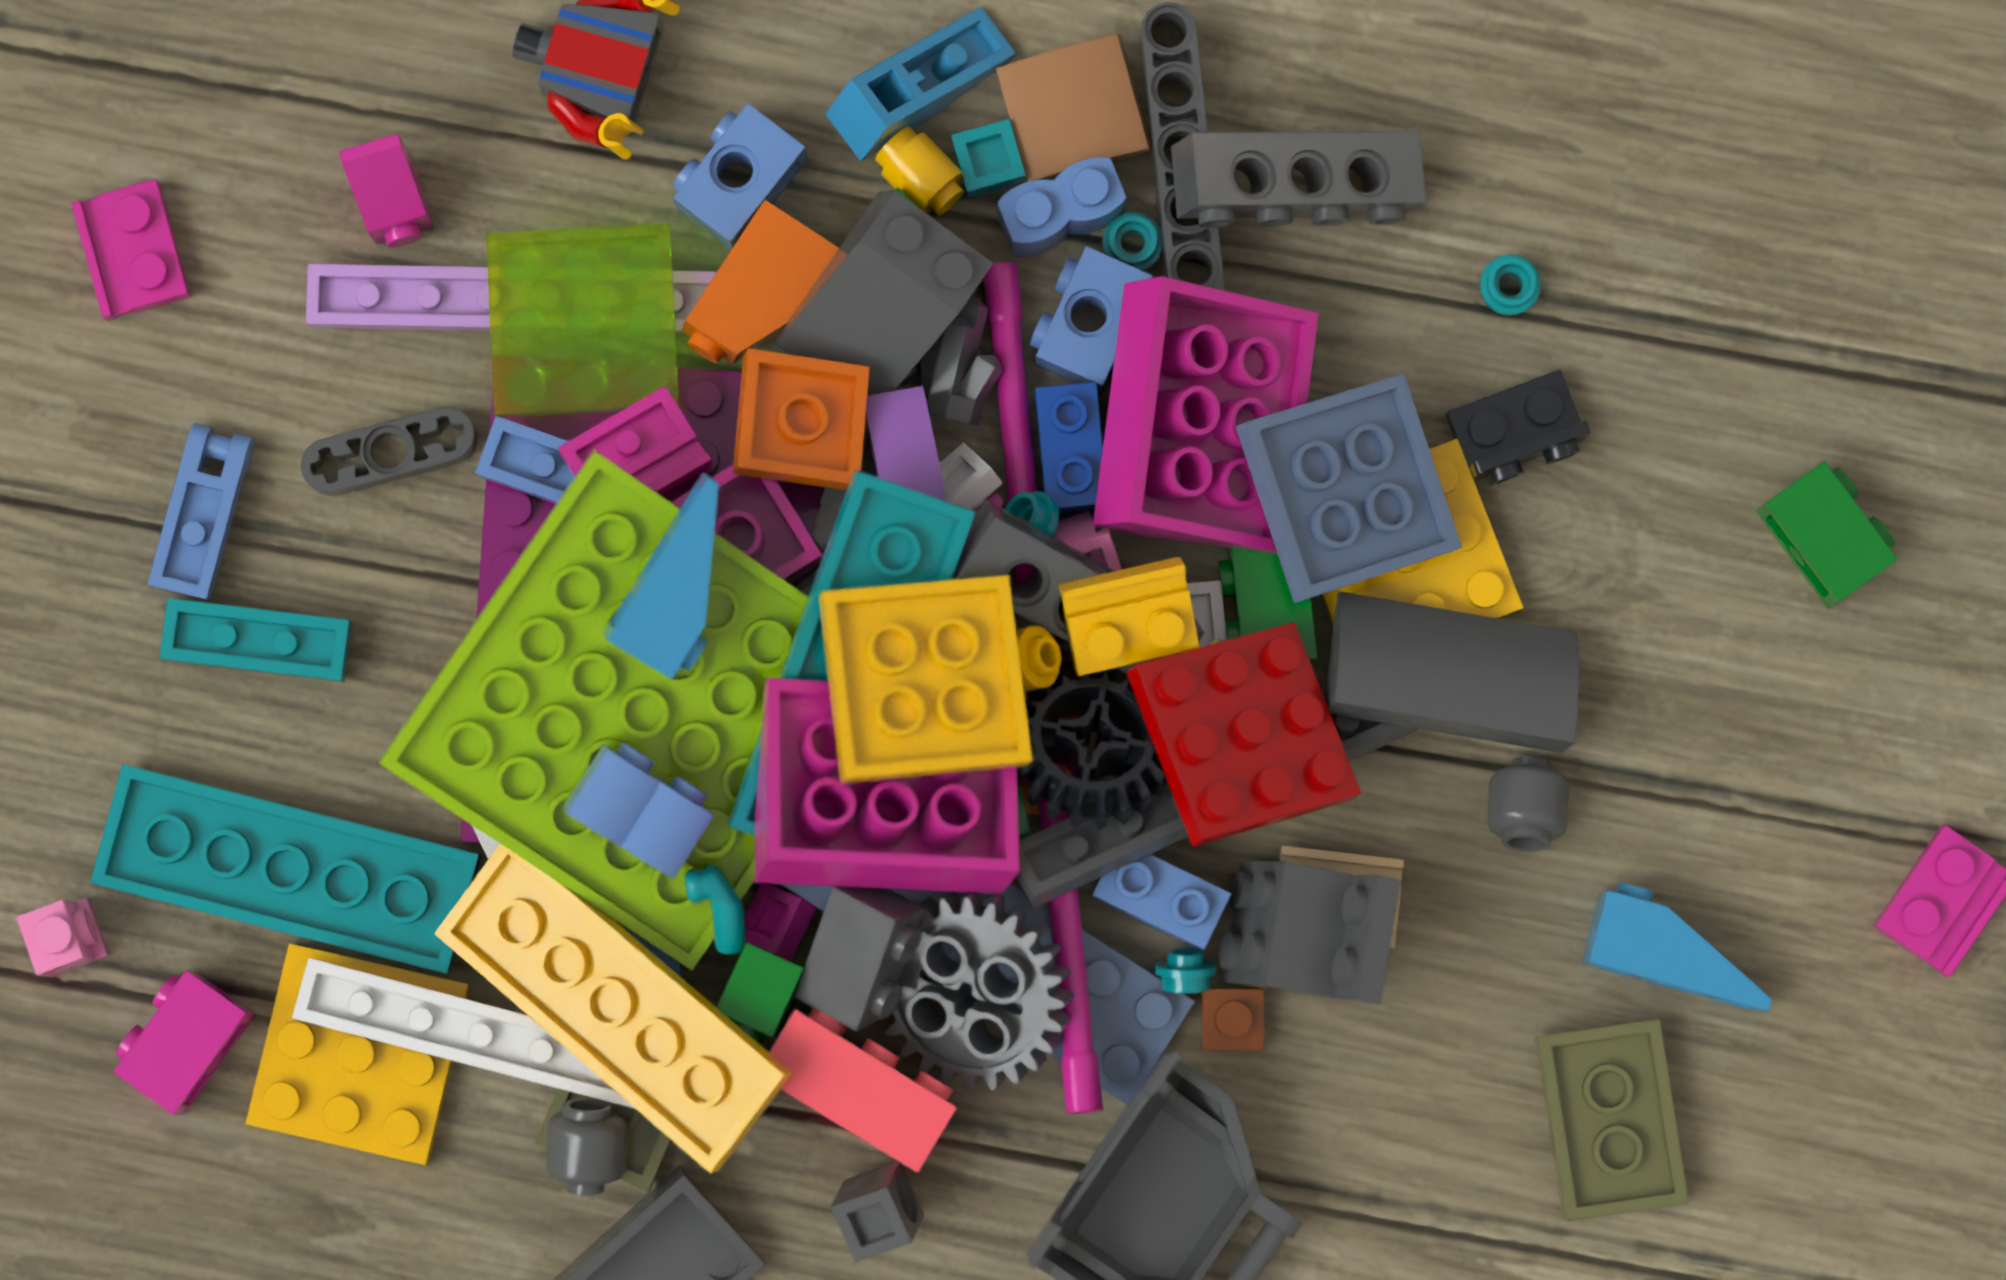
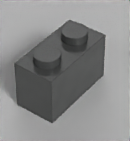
M834 886L794 997L855 1031L880 1019H886L894 1011L901 997L902 988L898 985V981L904 964L913 957L920 944L921 931L917 928L925 908L886 888Z

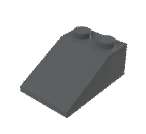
M896 190L878 192L774 343L790 355L869 366L867 396L894 391L960 313L993 265V262Z

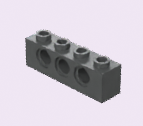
M1420 131L1191 133L1171 146L1177 219L1198 218L1200 227H1224L1235 224V218L1256 217V225L1261 227L1287 225L1293 222V217H1312L1313 225L1332 226L1349 222V216H1369V223L1372 225H1389L1405 221L1406 213L1426 203ZM1292 168L1301 172L1305 177L1307 193L1300 191L1294 185L1291 177ZM1349 168L1355 170L1361 176L1363 192L1355 189L1350 183L1348 177ZM1235 169L1242 171L1248 177L1251 184L1250 194L1243 192L1237 186L1234 179Z
M985 499L972 521L953 574L955 579L1005 576L1018 564L1029 563L1034 565V572L1027 581L1020 584L1010 583L1014 621L1022 628L1040 626L1063 638L1060 645L1071 653L1064 612L1058 610L1059 604L1062 601L1058 584L1114 572V570ZM1194 617L1198 641H1200L1205 632ZM1163 657L1116 667L1112 670V673L1122 681L1128 677L1126 673L1135 665Z

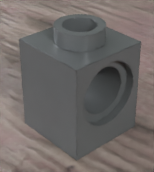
M899 1161L845 1179L831 1205L833 1214L855 1262L912 1243L924 1217L903 1165Z

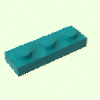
M167 598L159 659L170 662L345 683L353 622L346 619Z

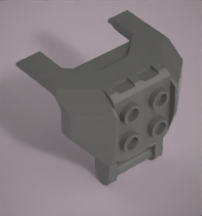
M1171 1053L1161 1057L1040 1231L1027 1251L1030 1266L1033 1268L1037 1266L1056 1280H1201L1250 1209L1266 1220V1223L1227 1280H1257L1286 1236L1293 1239L1303 1223L1260 1193L1233 1097L1182 1062L1180 1055Z

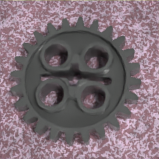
M949 891L940 899V904L930 897L921 904L925 909L917 928L921 931L920 944L913 957L904 964L898 981V985L902 988V993L897 1006L891 1013L894 1014L896 1021L885 1033L887 1036L904 1034L908 1041L900 1052L902 1057L909 1056L916 1051L923 1055L919 1072L926 1073L935 1064L942 1067L941 1080L942 1084L946 1086L958 1073L962 1074L967 1091H972L981 1082L983 1076L991 1090H996L1005 1081L1006 1076L1016 1084L1028 1073L1027 1067L1036 1071L1047 1060L1045 1052L1051 1054L1062 1041L1056 1032H1061L1070 1023L1071 1017L1059 1009L1065 1007L1074 998V993L1057 987V984L1061 983L1071 971L1068 967L1053 966L1051 959L1062 947L1060 944L1042 946L1039 939L1047 927L1044 923L1035 925L1031 929L1023 925L1027 912L1026 907H1020L1011 916L1005 914L1003 895L999 894L987 907L983 906L981 893L971 892L965 897L963 904L956 892ZM942 941L955 946L960 953L961 962H956L945 954ZM999 962L1006 963L1016 971L1019 983H1013L1003 976L999 968ZM923 970H924V971L928 974V976L931 977L932 979L926 977V976L924 975V973H923ZM928 998H933L941 1003L945 1009L946 1017H940L931 1010L927 1001ZM1014 1002L1019 1003L1023 1007V1011ZM984 1019L997 1023L1002 1029L1004 1039L992 1035L987 1030Z

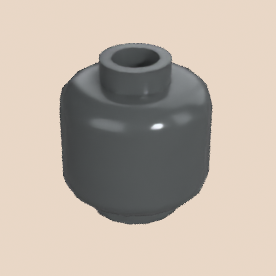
M1533 756L1517 757L1512 760V766L1498 770L1490 779L1487 819L1489 829L1493 834L1502 839V845L1512 850L1534 852L1548 849L1551 846V841L1558 839L1567 829L1569 797L1567 779L1558 771L1548 768L1549 763L1543 758Z
M598 1099L570 1100L563 1104L562 1111L555 1113L547 1122L546 1168L552 1178L567 1184V1191L576 1195L600 1194L604 1192V1184L618 1180L626 1171L628 1127L623 1116L613 1111L611 1103Z

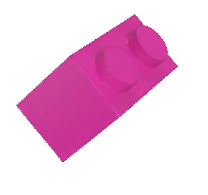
M186 970L181 978L173 974L162 985L152 1001V1004L158 1010L145 1028L136 1025L123 1039L116 1051V1055L122 1060L113 1071V1073L172 1115H184L256 1016L253 1011L204 976Z

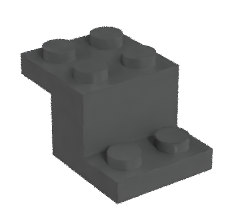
M1242 861L1240 871L1236 872L1233 876L1229 893H1231L1229 904L1234 909L1230 932L1224 935L1219 948V965L1223 968L1221 982L1240 986L1269 988L1333 1001L1381 1004L1401 879L1380 875H1353L1286 861Z

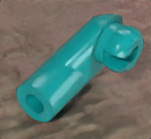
M705 864V869H689L684 874L687 898L693 903L709 899L713 916L716 950L724 954H735L742 951L746 944L743 903L722 869L710 864Z

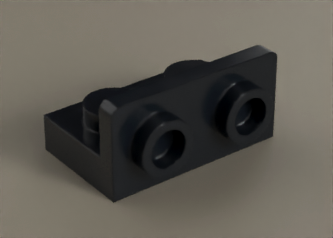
M1561 369L1452 409L1445 414L1454 440L1458 438L1473 480L1476 481L1487 477L1490 486L1523 474L1524 470L1521 464L1540 456H1544L1548 465L1581 452L1578 442L1585 440L1591 433L1587 421L1581 422Z

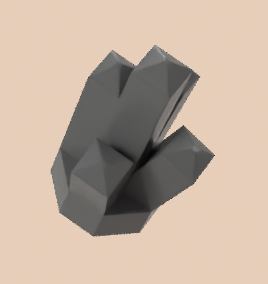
M976 297L969 298L960 313L921 358V386L924 389L929 414L973 425H979L984 401L1004 370L995 355H987L980 346L988 308Z

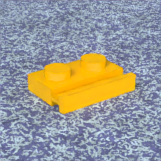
M1180 557L1058 584L1063 601V612L1073 664L1078 676L1200 648L1190 592L1187 588L1185 577V564Z

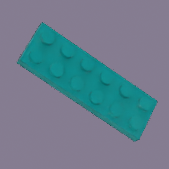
M854 469L779 679L829 681L819 605V595L822 591L951 580L976 512ZM761 730L727 822L731 828L755 835Z
M122 764L90 883L450 974L456 952L434 933L475 879L481 855Z

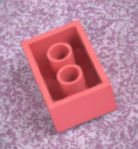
M812 1008L808 1016L795 1009L769 1052L792 1072V1075L781 1090L918 1173L958 1108L947 1101L953 1089L920 1071L914 1081L895 1069L901 1058L867 1038L862 1048L842 1037L848 1026L815 1008Z

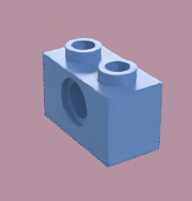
M749 103L746 104L739 115L731 111L720 121L710 138L715 145L701 163L695 158L692 159L682 169L673 184V188L678 191L673 197L677 210L729 250H732L764 199L773 204L808 160L806 147ZM733 162H742L752 168L751 179L745 185L737 188L724 185L719 180L724 167Z
M1087 246L1079 261L1069 257L1054 291L1063 294L1055 315L1053 316L1046 312L1042 314L1029 344L1039 349L1036 354L1035 366L1075 384L1096 382L1097 393L1102 395L1114 366L1124 283L1149 279L1153 275ZM1082 305H1093L1103 312L1106 321L1097 331L1083 332L1077 329L1071 321L1073 311Z
M1150 854L1102 876L1091 898L1186 945L1203 951L1231 893Z

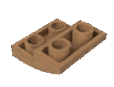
M1113 34L1079 42L996 68L1027 182L1042 179L1053 180L1064 169L1084 159L1106 157L1111 158L1112 163H1116L1153 150L1121 35Z

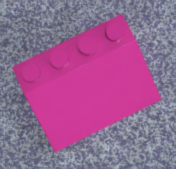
M1163 276L1124 283L1093 526L1147 537L1278 554L1236 426L1308 402L1319 313Z
M766 679L755 810V883L1002 894L1019 872L1017 767L841 783L829 681Z

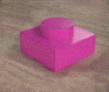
M761 883L744 918L746 942L791 962L817 907L801 897L767 883Z

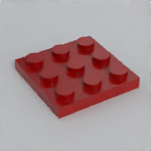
M1295 622L1137 664L1126 673L1192 847L1349 802L1361 794Z

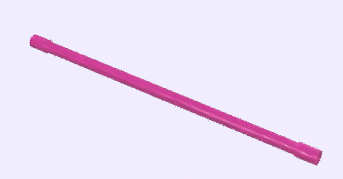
M998 262L993 263L984 276L983 285L985 305L988 308L987 321L991 327L993 355L997 357L1004 369L996 381L1009 503L1014 496L1021 492L1033 493L1038 492L1021 331L1023 310L1018 264ZM1029 563L1016 565V584L1027 581L1032 576L1035 566ZM1027 691L1028 700H1030L1031 691ZM1054 763L1060 770L1066 773L1065 766ZM1045 801L1038 804L1041 830L1071 817V815L1062 811L1060 816L1050 821L1047 815L1049 802ZM1078 888L1048 901L1052 944H1060L1062 947L1054 956V966L1068 967L1071 971L1061 983L1057 984V987L1074 993V998L1065 1007L1059 1009L1071 1017L1070 1023L1061 1031L1063 1046L1061 1067L1066 1114H1085L1103 1111L1099 1062L1093 1043Z

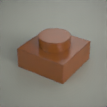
M1210 989L1201 992V1051H1264V989Z

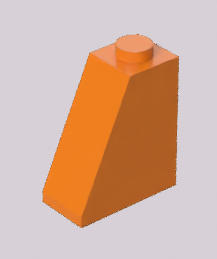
M764 199L686 318L681 332L690 337L687 345L697 354L713 363H718L723 358L729 363L734 364L743 358L748 348L758 349L776 338L809 293L839 247Z

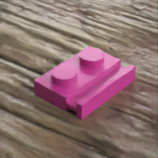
M156 178L99 194L97 198L83 202L80 200L71 202L101 314L106 321L114 320L117 316L131 312L135 314L191 298L161 185Z
M666 386L661 387L558 447L561 457L574 477L591 452L596 450L660 495L712 466L711 458L702 448L696 434Z
M1942 825L1938 828L1872 927L1921 961H1925L1937 969L1944 977H1951L2006 896V868L1951 828Z

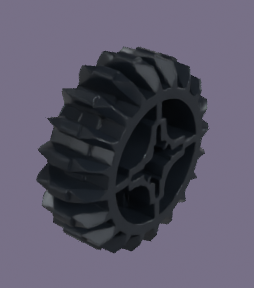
M1109 669L1101 671L1099 679L1090 678L1089 674L1078 676L1076 672L1073 681H1070L1059 671L1056 680L1050 687L1031 690L1030 700H1025L1032 762L1028 766L1017 767V787H1030L1027 795L1030 807L1045 801L1049 802L1047 815L1050 821L1060 816L1062 811L1071 814L1070 822L1074 830L1082 824L1083 817H1093L1094 824L1101 831L1106 827L1108 815L1110 814L1125 825L1131 819L1132 808L1145 813L1151 807L1152 795L1160 796L1167 785V778L1130 681L1127 677L1120 684L1112 682V674ZM1075 715H1083L1081 718L1075 720L1065 719ZM1110 720L1122 726L1127 732L1116 728ZM1096 732L1095 747H1097V750L1093 752L1092 762L1087 764L1085 760L1088 749L1085 748V745H1089L1091 733ZM1054 763L1065 766L1072 776L1060 770ZM1107 775L1120 776L1112 780L1097 782L1100 778Z

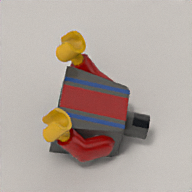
M578 0L576 4H562L553 31L522 23L515 38L512 55L514 58L543 66L538 85L543 96L547 98L548 111L573 139L608 148L622 159L628 160L632 156V152L621 144L626 135L632 137L633 132H637L639 135H642L644 132L636 124V120L664 30L660 16L651 12L658 10L667 15L674 16L679 13L680 5L670 0Z

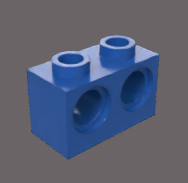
M1096 382L1035 388V409L1043 492L1053 497L1057 502L1059 517L1075 516L1087 511L1094 514L1103 450Z

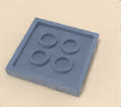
M1404 373L1236 426L1294 603L1462 548Z

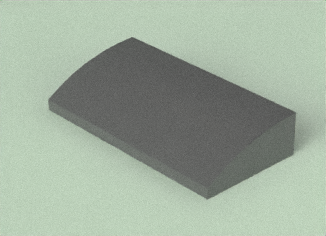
M1341 591L1337 594L1325 691V701L1330 714L1558 753L1564 752L1575 743L1579 700V644L1577 632Z
M678 1166L553 1280H749L766 1264L707 1195Z

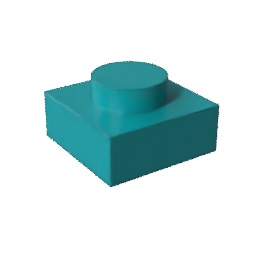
M1010 119L951 135L959 166L963 172L962 176L968 197L1026 181Z

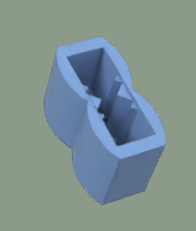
M1095 157L1070 165L1055 180H1033L1012 188L997 202V218L1012 255L1029 257L1053 249L1068 234L1085 235L1105 229L1112 220L1125 212L1127 197L1111 158Z
M625 742L621 744L618 751L603 743L563 806L564 810L583 825L674 879L714 817L712 811L703 805L708 794L679 775L674 777L671 784L650 772L655 761Z

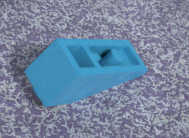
M979 7L850 79L825 115L858 159L863 161L879 152L901 129L910 126L913 130L993 74L996 68L1004 66L1011 61L1017 53L983 8Z
M704 472L699 477L603 632L607 641L670 679H673L680 667L688 672L698 660L707 643V639L700 634L706 626L719 484L714 478Z
M1618 883L1616 892L1606 890L1599 893L1581 964L1755 1012H1767L1770 1010L1772 999L1668 906L1653 903V891L1630 884Z

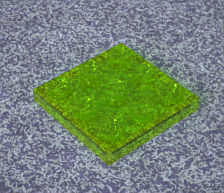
M670 223L486 233L495 416L510 418L619 412L663 386H666L680 408Z

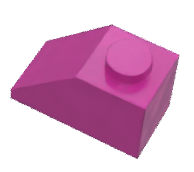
M398 133L338 151L367 231L376 244L386 242L388 247L404 246L421 239V230L434 227L414 159Z

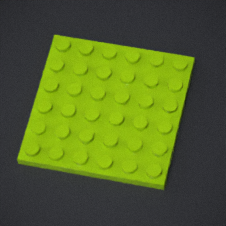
M593 450L379 760V764L692 971L714 940V928L709 899L697 903L689 901L685 889L684 874L689 869H705V864L721 868L740 900L755 881V835L733 829L727 822L762 727L765 681L767 678L779 679L809 596L714 532L706 626L700 634L707 639V643L693 667L688 672L680 667L673 679H670L607 641L603 632L680 508L602 454ZM625 742L655 761L650 772L671 784L674 777L679 775L708 794L703 805L712 811L714 817L674 879L583 825L564 810L563 806L603 743L618 751L621 744Z

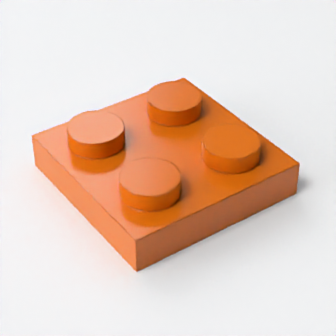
M748 348L743 355L732 474L847 490L854 469L861 471L870 367Z

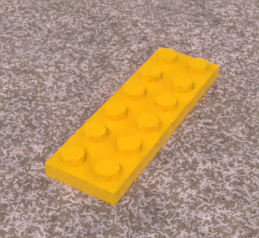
M501 844L434 933L709 1173L721 1169L792 1075L790 1070L610 916Z

